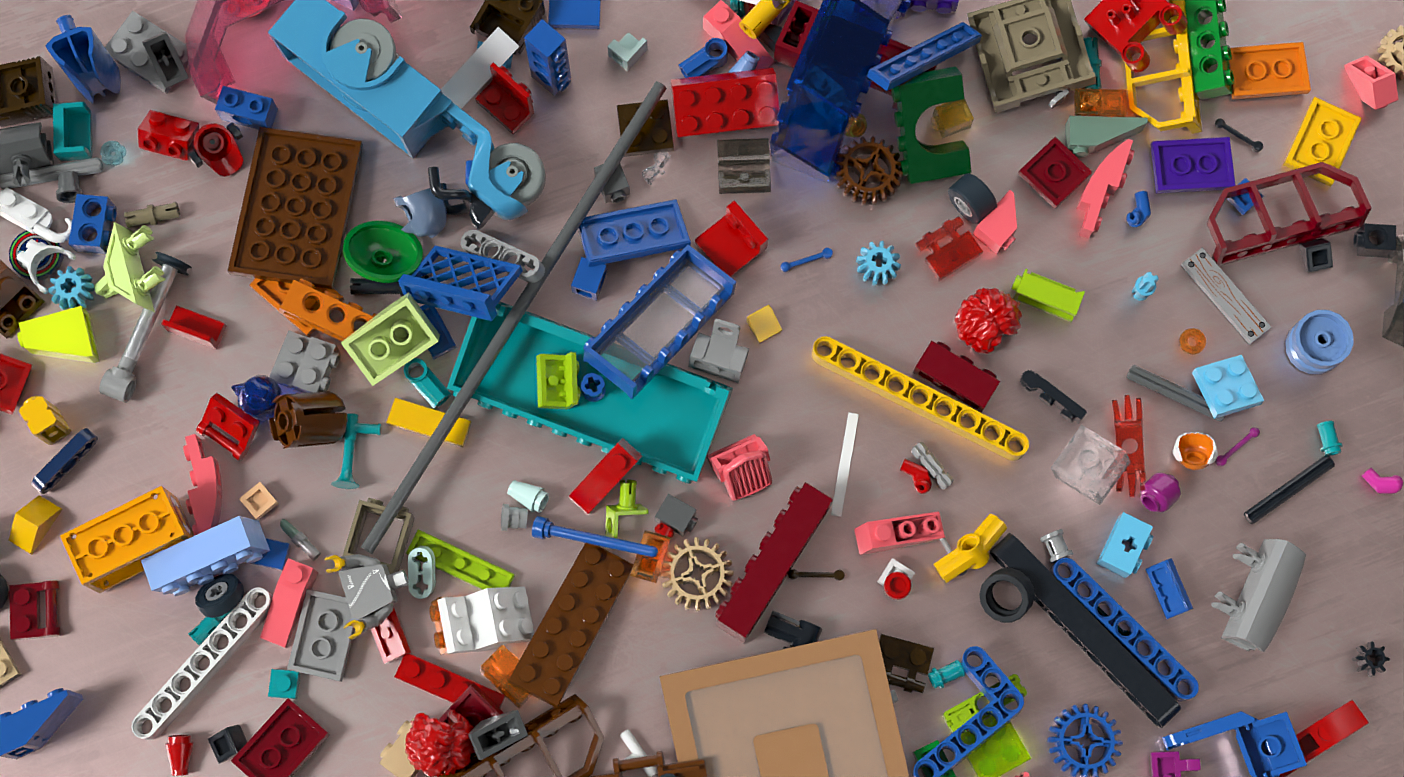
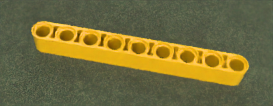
M823 336L814 342L812 358L818 365L1008 460L1016 461L1021 459L1029 448V440L1024 434L830 337ZM821 346H826L831 350V354L822 356L818 353L817 349ZM851 358L855 366L846 368L842 365L841 360ZM865 371H876L878 378L875 380L868 379L865 376ZM893 381L900 383L902 390L899 392L892 391L889 388V383ZM920 393L924 395L926 402L918 404L913 400L912 395ZM944 405L949 409L950 414L942 416L937 412L936 407ZM968 417L973 421L974 426L966 428L961 424L960 419ZM985 430H994L998 438L996 440L988 439L985 436ZM1009 442H1018L1021 445V451L1013 452L1009 447Z

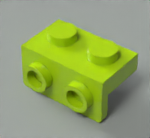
M576 353L537 355L538 408L568 410L577 405L580 399V388L577 386L579 362L576 360Z

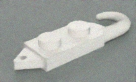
M7 187L4 190H0V216L32 234L36 233L50 242L63 243L69 240L72 225L70 218H65V222L69 226L68 230L58 234L49 229L53 220L51 213L47 209Z

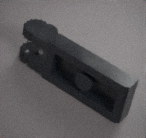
M1032 370L1022 373V378H1020L1021 385L1028 392L1037 391L1040 394L1039 399L1051 407L1054 404L1062 410L1060 415L1067 421L1073 423L1075 420L1079 424L1087 414L1084 408L1037 373L1035 374Z

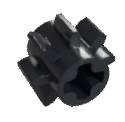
M1371 641L1367 643V649L1362 645L1356 648L1359 654L1357 657L1352 658V660L1357 661L1359 666L1358 672L1366 670L1368 676L1371 677L1375 676V669L1380 673L1386 671L1383 665L1390 658L1385 657L1383 652L1385 650L1384 646L1375 648L1374 642ZM1369 655L1371 658H1374L1375 663L1368 660L1367 656Z

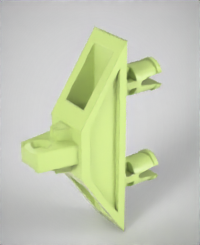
M114 222L103 266L105 276L94 285L97 295L103 296L106 299L119 293L135 304L155 313L150 289L165 281V278L161 277L164 272L157 266H154L144 274L139 248L154 239V237L150 236L153 232L149 227L143 225L133 233L132 230Z

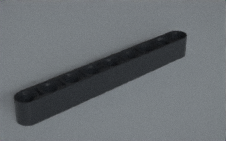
M1008 533L990 550L991 556L1002 568L1019 570L1030 579L1034 586V601L1156 726L1163 728L1181 710L1178 702L1018 538Z

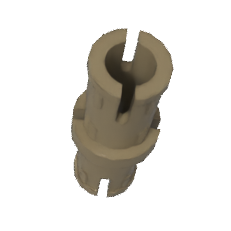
M173 202L159 206L151 204L147 205V208L126 211L124 212V217H127L125 219L126 226L131 228L149 223L157 225L159 221L180 218L178 203Z

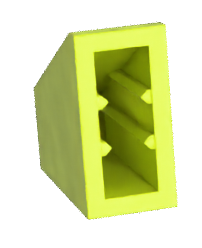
M82 306L19 323L21 332L17 333L18 341L21 347H24L32 354L91 363L100 362L89 313Z

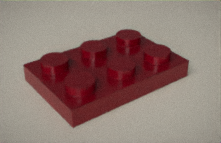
M287 698L233 757L231 762L248 777H292L330 734Z

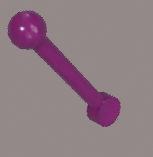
M1256 427L1251 428L1246 437L1227 453L1217 457L1215 460L1216 465L1224 466L1231 455L1250 439L1259 436V429Z

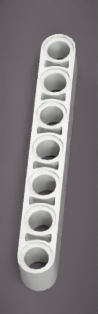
M257 587L250 590L243 597L239 604L224 618L134 718L131 728L135 736L145 740H154L163 733L267 617L273 598L271 593ZM259 595H265V605L261 608H256L254 604L255 599ZM246 615L248 619L247 625L244 628L238 629L236 627V620L240 616ZM223 636H227L229 639L228 646L225 649L219 650L217 646L218 640ZM203 657H208L210 665L206 670L201 671L198 666L199 661ZM188 677L191 681V686L187 691L182 692L180 690V682ZM169 698L172 702V707L168 712L163 713L161 711V703ZM150 719L153 724L152 730L148 734H144L142 732V725L146 720Z

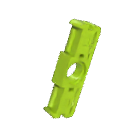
M1013 674L1007 677L1022 696L1025 697L1027 691L1020 684L1019 676ZM998 682L989 688H997L1000 684ZM982 692L943 713V718L951 733L980 711L977 701L980 697L984 696ZM1005 698L1003 700L1004 706L1015 701V699ZM985 715V716H983V717H982V720L985 719V718H987V717L990 716V715Z

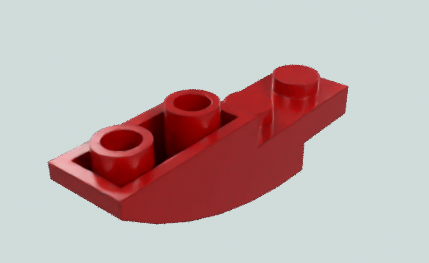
M1353 700L1296 735L1306 763L1369 724ZM1297 769L1282 773L1279 777H1286Z

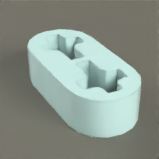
M426 546L415 548L408 556L409 592L418 599L431 595L436 586L435 555L432 549ZM420 552H422L423 557L428 559V561L423 563V570H421L420 561L415 559L416 556L420 555ZM421 575H423V583L428 584V588L421 592V588L416 587V584L421 581Z

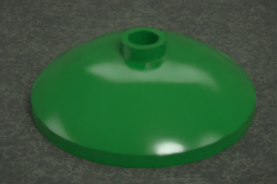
M369 221L357 225L346 235L343 244V255L349 267L360 276L375 282L392 283L398 282L403 274L411 275L416 271L422 262L423 249L420 241L414 234L401 230L403 226L388 221Z

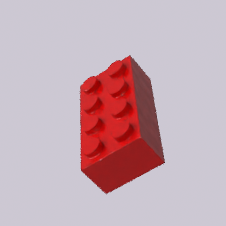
M773 68L670 80L677 137L781 125L777 78Z

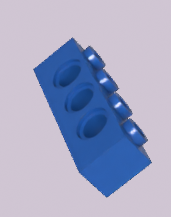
M541 19L524 37L531 77L555 96L559 90L561 92L564 91L571 82L566 39Z

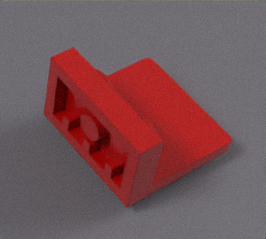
M493 62L490 65L493 81L475 100L514 135L534 114L533 100L530 95L531 91L522 82L516 83L507 68L504 66L499 68Z
M734 200L726 206V215L695 239V244L714 265L732 277L767 249L768 238Z

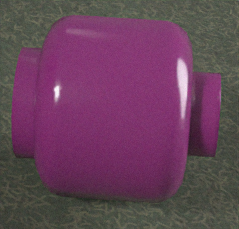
M1165 473L1152 475L1140 489L1141 502L1152 512L1167 511L1180 498L1181 491L1178 480L1173 475Z

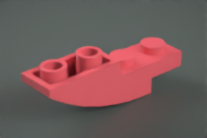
M1127 139L1117 146L1098 166L1089 180L1076 208L1086 212L1079 236L1089 239L1093 231L1098 232L1102 217L1098 216L1100 209H1105L1110 195H1114L1118 188H1123L1127 174L1123 173L1125 165H1130L1134 155V150H1131L1133 140Z
M196 434L185 437L187 445L183 446L187 461L192 463L193 470L190 471L191 481L194 487L198 486V488L188 490L189 499H186L188 512L190 515H194L196 523L192 525L195 536L218 526L222 507V482L218 461L213 456L206 458L201 439Z

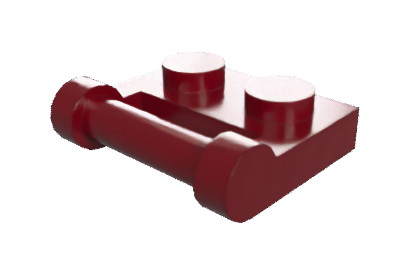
M59 581L9 585L11 640L61 636L60 627L57 626V590H59ZM40 592H45L46 596L45 628H41Z

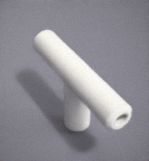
M627 729L621 733L620 737L632 752L623 760L647 756L630 730ZM655 766L643 768L648 777L658 774Z

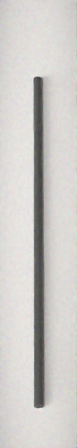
M657 81L654 83L541 263L545 267L544 276L535 283L528 282L365 539L361 546L365 551L373 554L664 94L667 88L662 83Z

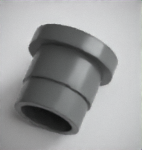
M71 171L62 172L58 175L56 198L63 203H75L76 195L83 194L78 174Z

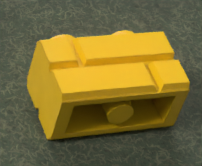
M43 396L30 397L23 403L24 406L20 407L19 412L24 421L27 422V426L32 434L48 445L55 444L72 431L63 419L64 417L59 409Z

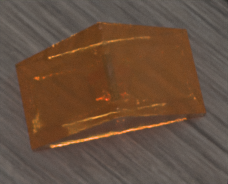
M645 530L640 544L656 547L658 554L655 557L637 554L630 576L657 583L661 576L663 562L665 561L671 537Z

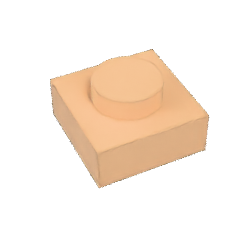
M261 482L239 498L257 521L279 504Z

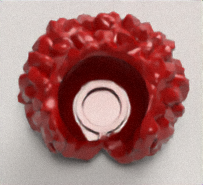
M996 288L978 289L974 295H970L967 300H963L961 307L955 315L954 321L957 324L958 337L967 346L971 345L977 353L988 354L994 351V347L1001 343L1003 334L1010 336L1018 334L1017 330L1021 328L1019 320L1022 317L1021 311L1018 309L1020 302L1015 301L1009 293L1005 294L1004 291H999Z
M455 710L448 712L449 725L436 718H430L429 715L424 713L416 714L414 720L411 721L412 727L406 735L405 753L408 755L407 758L410 761V765H413L416 770L423 771L429 777L442 776L444 774L447 776L450 774L454 775L456 770L465 768L471 762V754L475 752L468 735L473 726L460 713H456Z

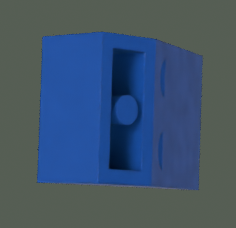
M59 688L47 694L48 698L40 702L32 700L21 706L22 710L16 713L6 712L1 714L0 757L17 760L41 749L82 702V694Z

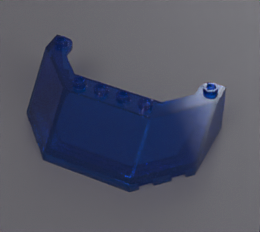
M823 0L786 88L789 90L788 96L790 97L788 102L783 101L777 117L779 132H773L770 140L772 161L827 183H830L832 177L836 178V172L841 167L836 162L839 160V153L852 117H858L862 107V103L859 102L862 93L867 94L872 84V80L867 77L869 69L881 63L883 55L879 53L883 45L888 46L893 33L889 29L896 17H899L901 13H907L911 0Z

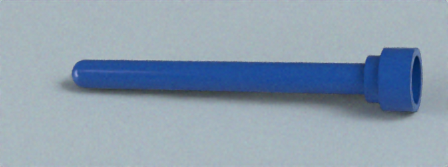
M537 516L532 526V536L534 538L545 539L546 537L556 536L649 557H655L658 554V549L654 546L556 526L553 522H550L549 518Z

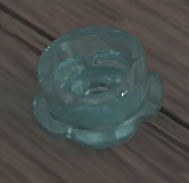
M108 141L101 147V159L107 165H119L123 162V157L126 156V149L117 141Z

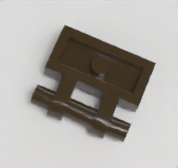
M881 634L879 643L888 684L904 688L903 691L912 693V691L923 693L926 683L915 680L916 674L928 675L934 648ZM897 667L908 670L907 677L892 674V668Z

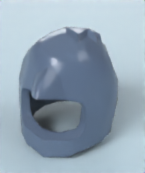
M430 188L406 197L398 196L393 198L396 207L405 211L409 221L401 229L402 231L415 234L418 237L428 236L433 238L444 229L447 221L446 205L444 200H440L432 194Z

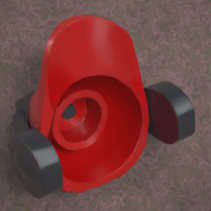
M233 122L228 124L226 128L216 123L204 125L194 136L195 150L192 149L187 154L197 168L202 166L204 161L218 175L222 177L232 175L243 164V157L235 139L240 140L243 138V135Z

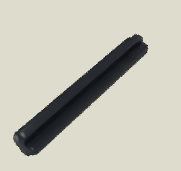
M1329 455L1323 456L1244 513L1245 518L1250 524L1256 523L1335 466L1334 461Z

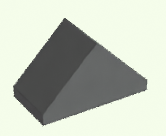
M166 31L142 41L165 88L189 78L178 52Z
M518 710L482 720L468 734L479 760L528 736Z

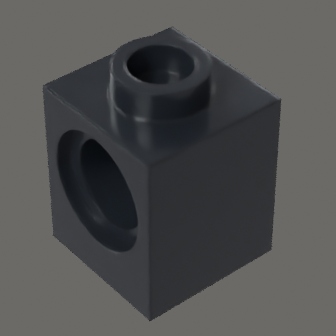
M1363 224L1353 237V245L1357 247V256L1390 257L1396 251V225ZM1369 236L1375 237L1378 241V245L1373 244L1370 241Z

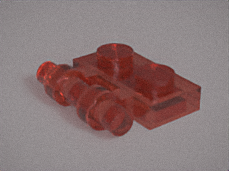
M959 216L952 221L948 219L942 223V227L932 233L930 231L922 236L923 239L915 243L916 248L920 252L926 248H929L932 254L925 257V262L938 281L983 253V250L969 230L962 235H959L956 229L964 225L963 220ZM948 236L951 242L940 248L937 241Z

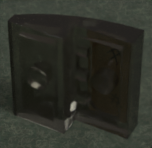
M769 138L717 140L719 194L771 192Z

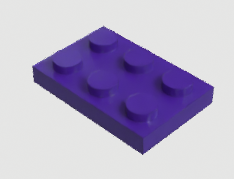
M1230 137L1152 141L1151 154L1156 194L1224 190L1225 188L1236 186Z

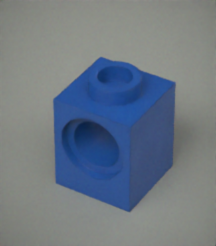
M581 257L571 284L572 293L597 301L607 275V265L602 264L589 267L587 258Z

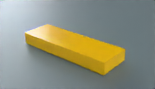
M395 398L386 423L431 437L445 413ZM459 417L444 442L463 447L472 422Z

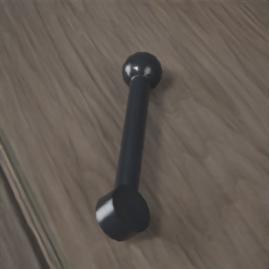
M1220 118L1215 121L1217 128H1223L1251 145L1254 152H1260L1263 149L1262 142H1254L1225 124L1223 119Z

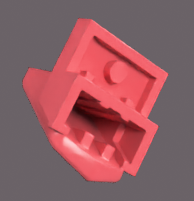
M755 434L707 456L710 466L721 483L724 482L727 492L733 501L753 495L772 484L773 480L768 461H770L768 448L759 436L756 437Z

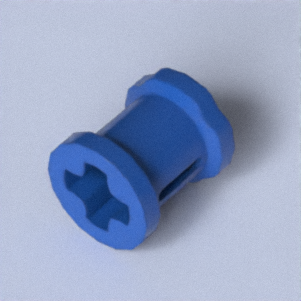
M588 373L583 377L581 389L585 399L591 402L601 400L606 392L602 376ZM594 383L598 391L593 392L589 384Z

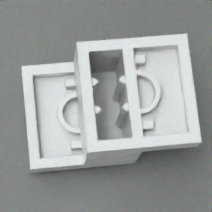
M525 587L486 588L467 596L444 597L437 600L447 654L488 651L509 643L529 642L534 635Z

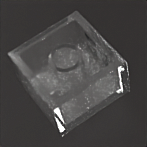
M1081 425L1051 469L1058 480L1101 505L1130 464V459L1125 450Z

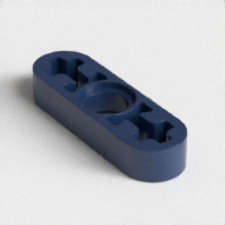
M88 428L79 431L33 478L31 484L41 494L50 491L94 447L98 437Z

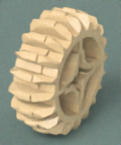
M698 537L694 538V546H690L688 539H685V549L682 550L678 544L674 545V549L678 554L675 555L672 552H668L667 557L672 562H662V566L669 569V571L661 572V578H669L668 581L662 583L663 588H673L667 593V596L671 598L677 594L676 605L681 604L683 599L686 600V610H689L691 602L696 603V611H700V603L702 602L705 603L707 610L711 609L709 600L713 599L717 605L720 604L721 600L717 594L719 593L727 597L728 592L722 587H732L733 582L725 579V577L734 576V571L725 570V568L732 565V561H722L727 556V552L722 551L717 554L716 552L720 547L718 543L712 549L708 548L710 544L709 539H705L704 546H699ZM695 553L709 556L716 564H701L697 560ZM687 556L689 569L681 573V576L675 577V569L678 563ZM693 562L695 567L699 568V572L701 569L705 572L702 574V586H700L699 580H695V577L694 579L691 578ZM720 571L718 584L708 593L705 583L706 579L713 575V573ZM693 584L698 589L700 595L688 594L678 585Z

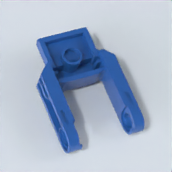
M1240 711L1162 737L1167 751L1234 729L1236 730V739L1249 774L1252 777H1279L1282 773L1307 766L1287 711L1262 720H1258Z

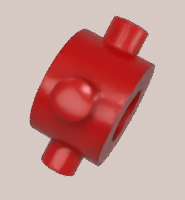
M663 523L655 526V533L660 537L669 540L674 536V530Z

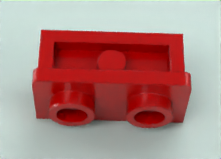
M149 110L137 128L139 148L187 161L189 159L187 154L189 146L199 130V123Z

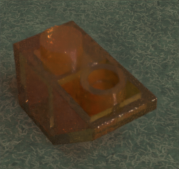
M1074 89V113L1076 116L1126 117L1127 90Z

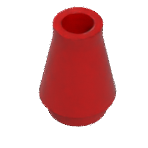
M191 735L168 736V743H165L171 766V775H188L193 748Z

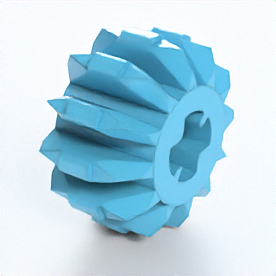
M880 241L878 247H876L874 242L869 243V249L862 247L860 250L862 256H857L856 262L860 264L857 272L865 273L863 276L864 281H868L870 277L873 278L872 285L874 286L877 285L878 279L884 285L888 283V278L895 279L897 276L895 271L900 270L901 264L896 262L899 260L900 255L898 253L891 254L894 250L893 245H890L887 249L884 248V241ZM876 260H881V267L876 266Z
M68 266L65 274L61 270H57V274L60 277L58 279L50 278V282L55 286L48 288V292L54 295L51 298L52 302L59 304L62 310H67L69 307L70 309L78 307L79 304L83 308H87V304L84 301L86 299L94 300V296L89 293L95 290L94 284L90 283L93 278L89 274H85L82 268H77L74 271L71 266Z

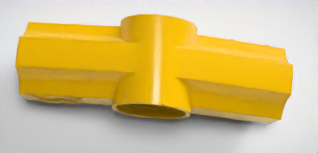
M989 514L974 533L962 536L955 550L933 564L944 582L948 583L969 568L979 569L985 566L990 558L988 551L1007 530L1006 524L997 516Z

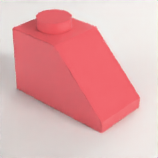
M1367 55L1344 65L1345 71L1361 100L1375 110L1385 108L1388 104L1398 100L1396 75L1393 71Z
M1009 190L997 203V207L976 226L973 233L975 237L996 254L1002 248L1007 250L1016 240L1013 237L1017 230L1014 192Z

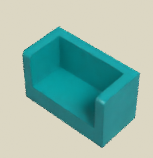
M85 102L53 104V153L61 162L92 158L91 110Z

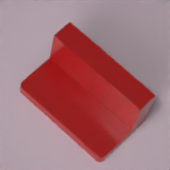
M177 305L170 320L163 319L161 323L168 332L213 349H217L227 327L223 322Z

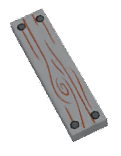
M1203 247L1181 264L1183 269L1249 345L1271 328L1268 322Z

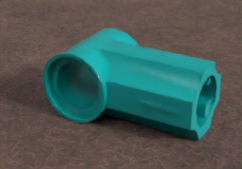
M414 358L404 365V374L407 380L434 410L444 404L452 395L422 359ZM416 366L422 367L424 372L420 377L413 378L410 376L412 368Z

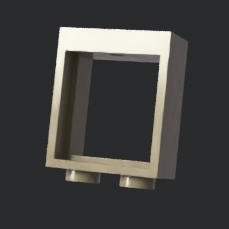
M368 498L367 502L359 500L342 556L355 555L367 513L381 516L386 508L383 506L384 502L373 498ZM404 506L395 518V520L403 521V526L392 563L379 561L380 564L387 565L390 574L398 572L414 522V516L412 513H408L409 508Z

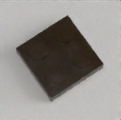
M668 99L659 100L624 157L674 151ZM642 102L617 105L620 137Z

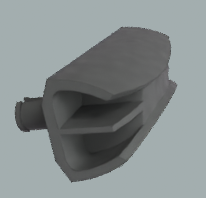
M41 122L0 129V175L13 173V183L21 187L22 177L27 185L30 184L29 169L54 165L51 142L46 140V133H41Z

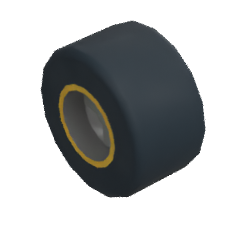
M964 174L948 190L949 198L957 211L974 224H979L997 207L996 199L991 190L973 174Z

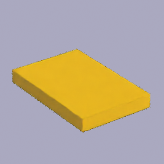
M1314 97L1283 165L1295 170L1324 162L1340 169L1362 118ZM1320 173L1308 176L1330 187L1335 181Z

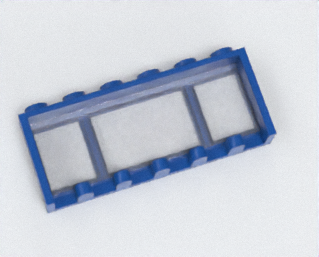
M687 245L682 251L677 250L670 258V263L665 268L660 267L655 272L653 280L648 285L643 284L637 291L636 297L631 302H625L620 308L618 315L613 320L609 319L601 328V333L596 338L591 337L583 347V361L588 362L622 389L631 399L658 374L734 295L736 281L690 245Z

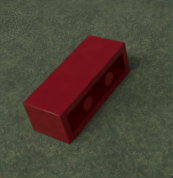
M931 340L913 373L982 413L1000 383L996 379L997 376L988 369L981 370L977 368L968 357L964 355L957 356L950 352L951 348L939 341L935 343Z

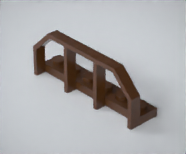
M574 694L562 701L557 708L552 707L524 724L528 736L482 760H479L477 754L470 757L471 762L465 768L456 770L454 775L450 774L447 776L444 774L439 777H485L491 770H494L497 777H505L500 767L509 763L511 758L520 752L532 749L535 743H537L554 777H562L543 738L551 737L564 725L578 721L582 714L585 715L594 732V736L584 767L568 777H589L593 774L604 735L589 706Z

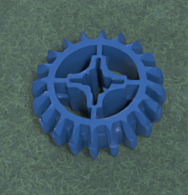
M1088 704L1082 705L1081 713L1077 705L1071 706L1072 715L1066 709L1061 711L1065 720L1058 716L1055 717L1054 722L1059 728L1051 726L1049 731L1056 734V737L1047 738V742L1055 743L1056 746L1048 750L1049 753L1057 752L1059 755L1054 758L1053 762L1055 764L1061 761L1064 762L1061 767L1062 772L1072 767L1071 777H1076L1079 770L1081 777H1088L1089 772L1092 777H1099L1098 769L1103 774L1108 773L1106 764L1112 767L1116 765L1111 755L1114 757L1121 756V752L1114 749V746L1123 745V741L1115 740L1114 736L1121 734V730L1112 731L1111 729L1117 723L1116 720L1113 719L1107 723L1105 720L1109 713L1105 711L1098 716V706H1094L1091 713H1089ZM1076 719H1081L1078 733L1075 736H1064L1069 724ZM1089 720L1100 727L1105 738L1098 737L1092 732V725L1089 724ZM1084 735H1086V739L1089 738L1091 742L1095 743L1087 745L1085 748H1083L1082 746L1084 744L1080 745V743L1076 742L1075 740H1078L1084 737ZM1064 745L1072 746L1077 750L1080 763L1069 756ZM1095 747H1105L1101 758L1094 764H1089L1092 750Z

